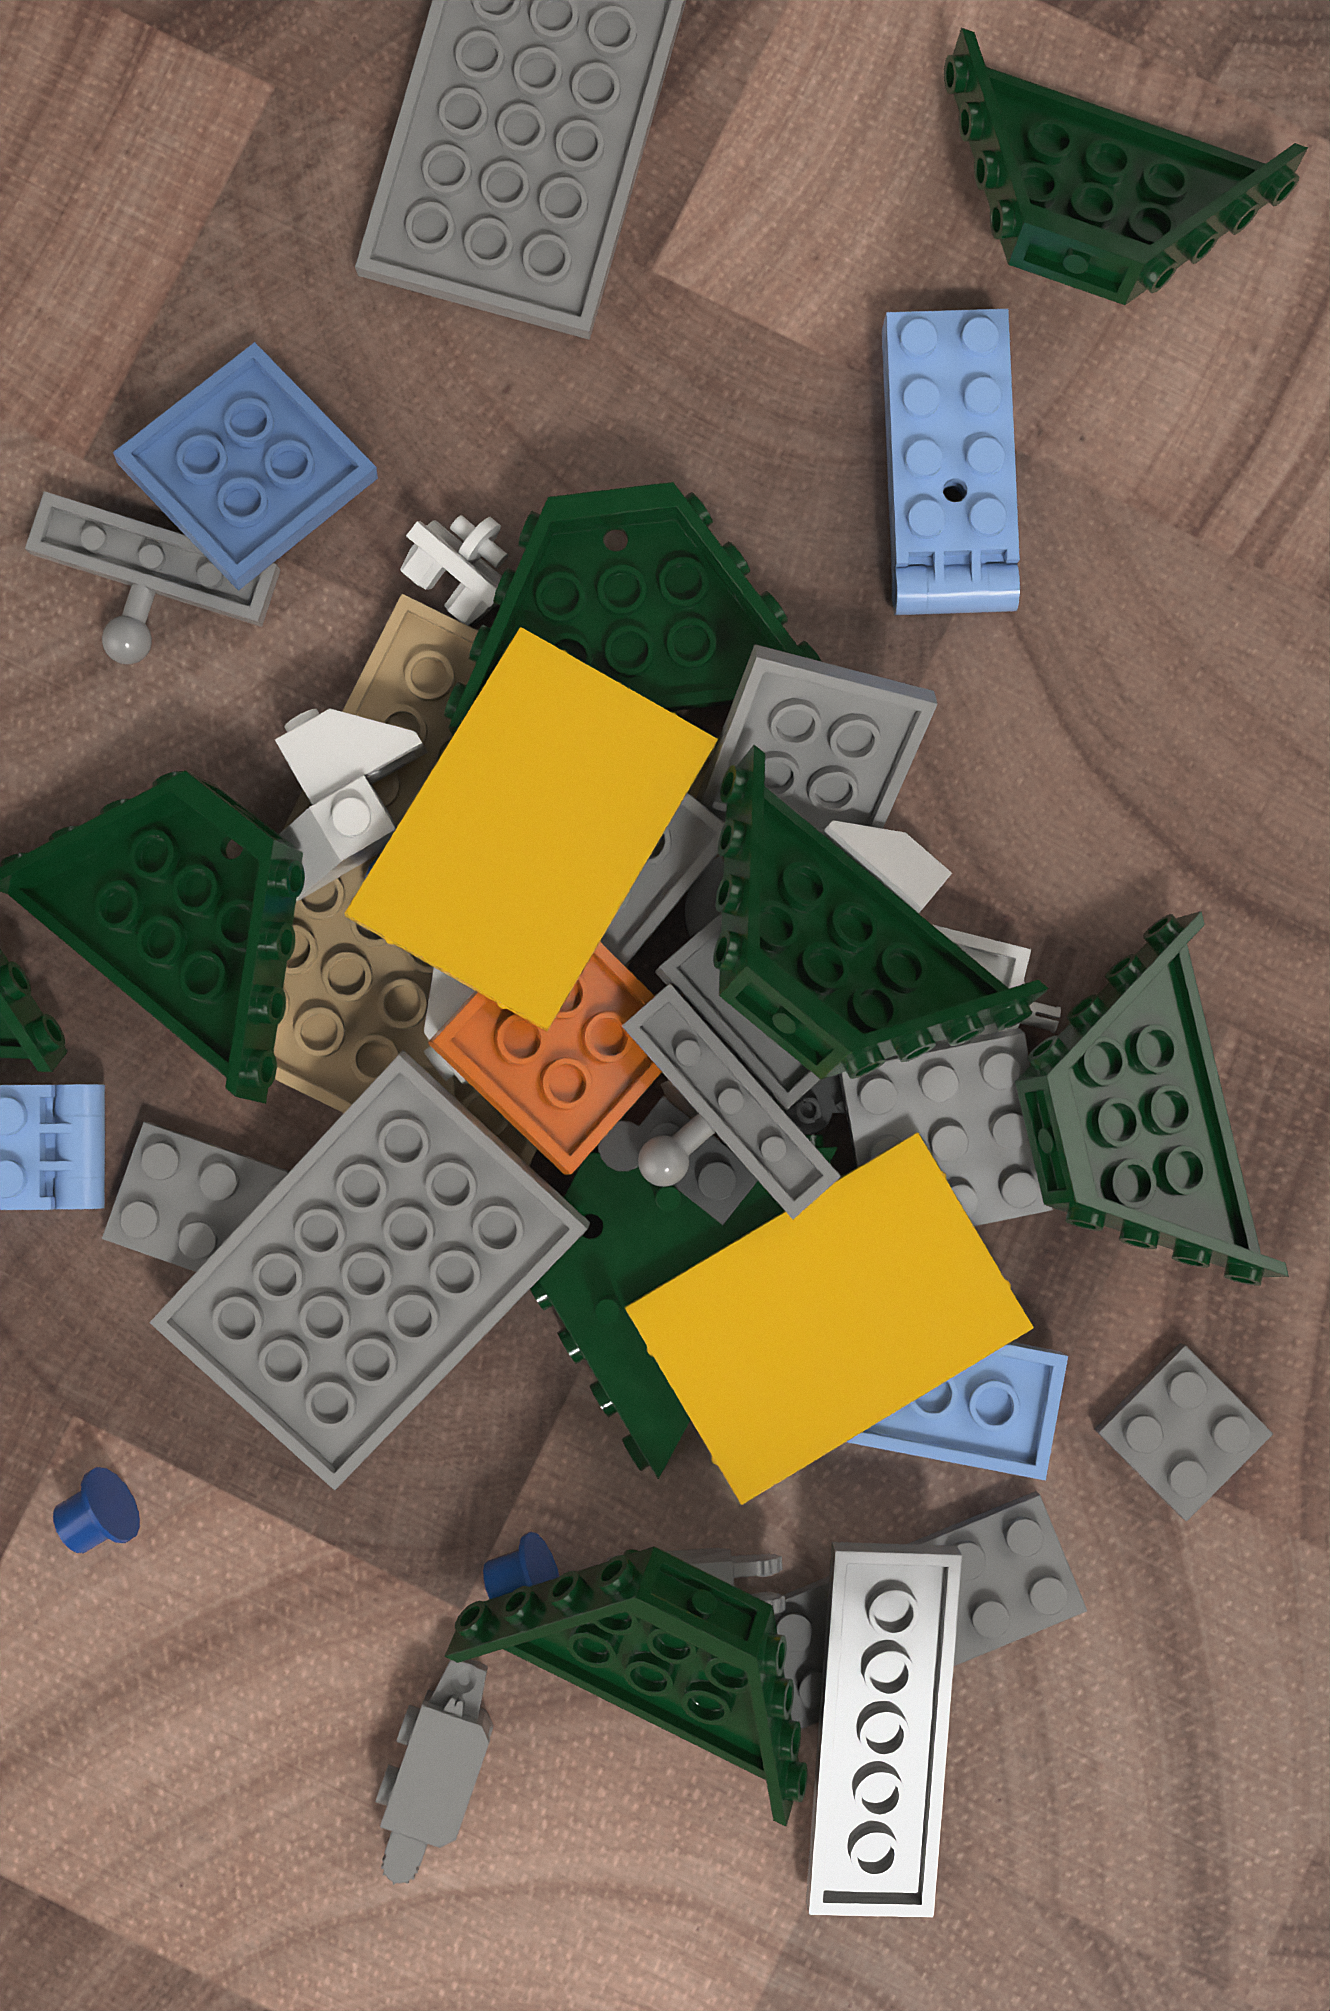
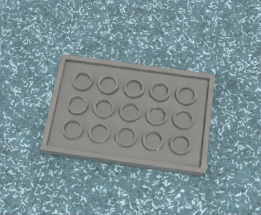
M432 0L355 265L357 275L590 340L687 0Z
M403 1050L149 1323L333 1490H336L588 1229L590 1222Z

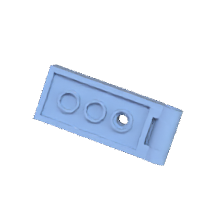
M977 309L886 312L882 327L893 613L894 615L1017 611L1020 597V578L1017 563L1020 560L1009 310ZM947 489L958 491L962 496V501L951 502L947 500L943 491Z
M0 1085V1210L105 1208V1085Z
M1010 1342L847 1442L1046 1481L1068 1356L1056 1350Z

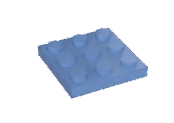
M255 342L113 452L117 464L238 591L378 479L377 467Z

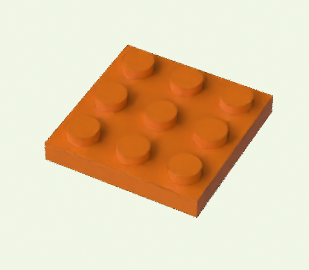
M601 942L598 944L548 1032L512 1011L500 1008L496 1002L475 991L427 1042L564 1175L572 1174L662 1072L622 1027L625 1022L655 996Z

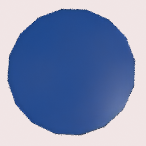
M96 1467L84 1474L81 1482V1491L56 1505L53 1511V1522L56 1532L62 1542L76 1553L84 1554L107 1539L115 1543H127L137 1536L140 1528L139 1511L133 1495L127 1485L107 1468Z
M534 1532L525 1533L520 1538L518 1550L488 1560L484 1564L483 1579L489 1599L511 1593L522 1586L530 1587L560 1577L550 1549L545 1541Z

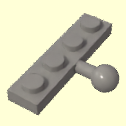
M45 491L43 492L25 549L31 555L131 586L122 616H118L108 622L102 633V645L106 654L112 660L126 665L140 662L148 655L151 649L152 637L146 621L155 594L262 627L281 571L277 564L272 563L238 591L186 535Z
M668 984L622 1025L623 1029L698 1112L673 1136H656L649 1139L642 1146L638 1156V1166L642 1176L648 1182L661 1187L678 1183L687 1173L689 1155L715 1132L792 1219L798 1216L841 1177L671 984Z

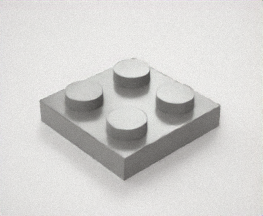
M1182 1343L1094 1429L1186 1522L1273 1435L1237 1396Z

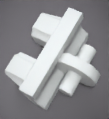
M460 515L452 523L450 529L464 540V543H462L436 520L428 525L417 521L406 535L414 542V545L405 558L400 569L401 572L426 590L432 589L447 570L461 583L444 606L461 623L467 626L475 625L493 607L500 606L495 604L493 600L502 576L484 562L481 557H484L495 568H499L506 560L508 554L494 543L500 532L501 525L493 518L488 517L475 527L465 517Z

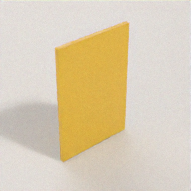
M520 627L344 915L384 938L388 944L400 947L496 1002L500 1008L508 1009L548 1032L718 739L678 717L676 713L664 709L569 655L567 651L555 647Z
M918 1132L840 1177L794 1219L783 1211L625 1306L627 1313L647 1345L648 1354L655 1358L710 1451L712 1462L719 1466L741 1505L1034 1328L1012 1292L1010 1282L1003 1277L948 1184L945 1172L940 1170Z

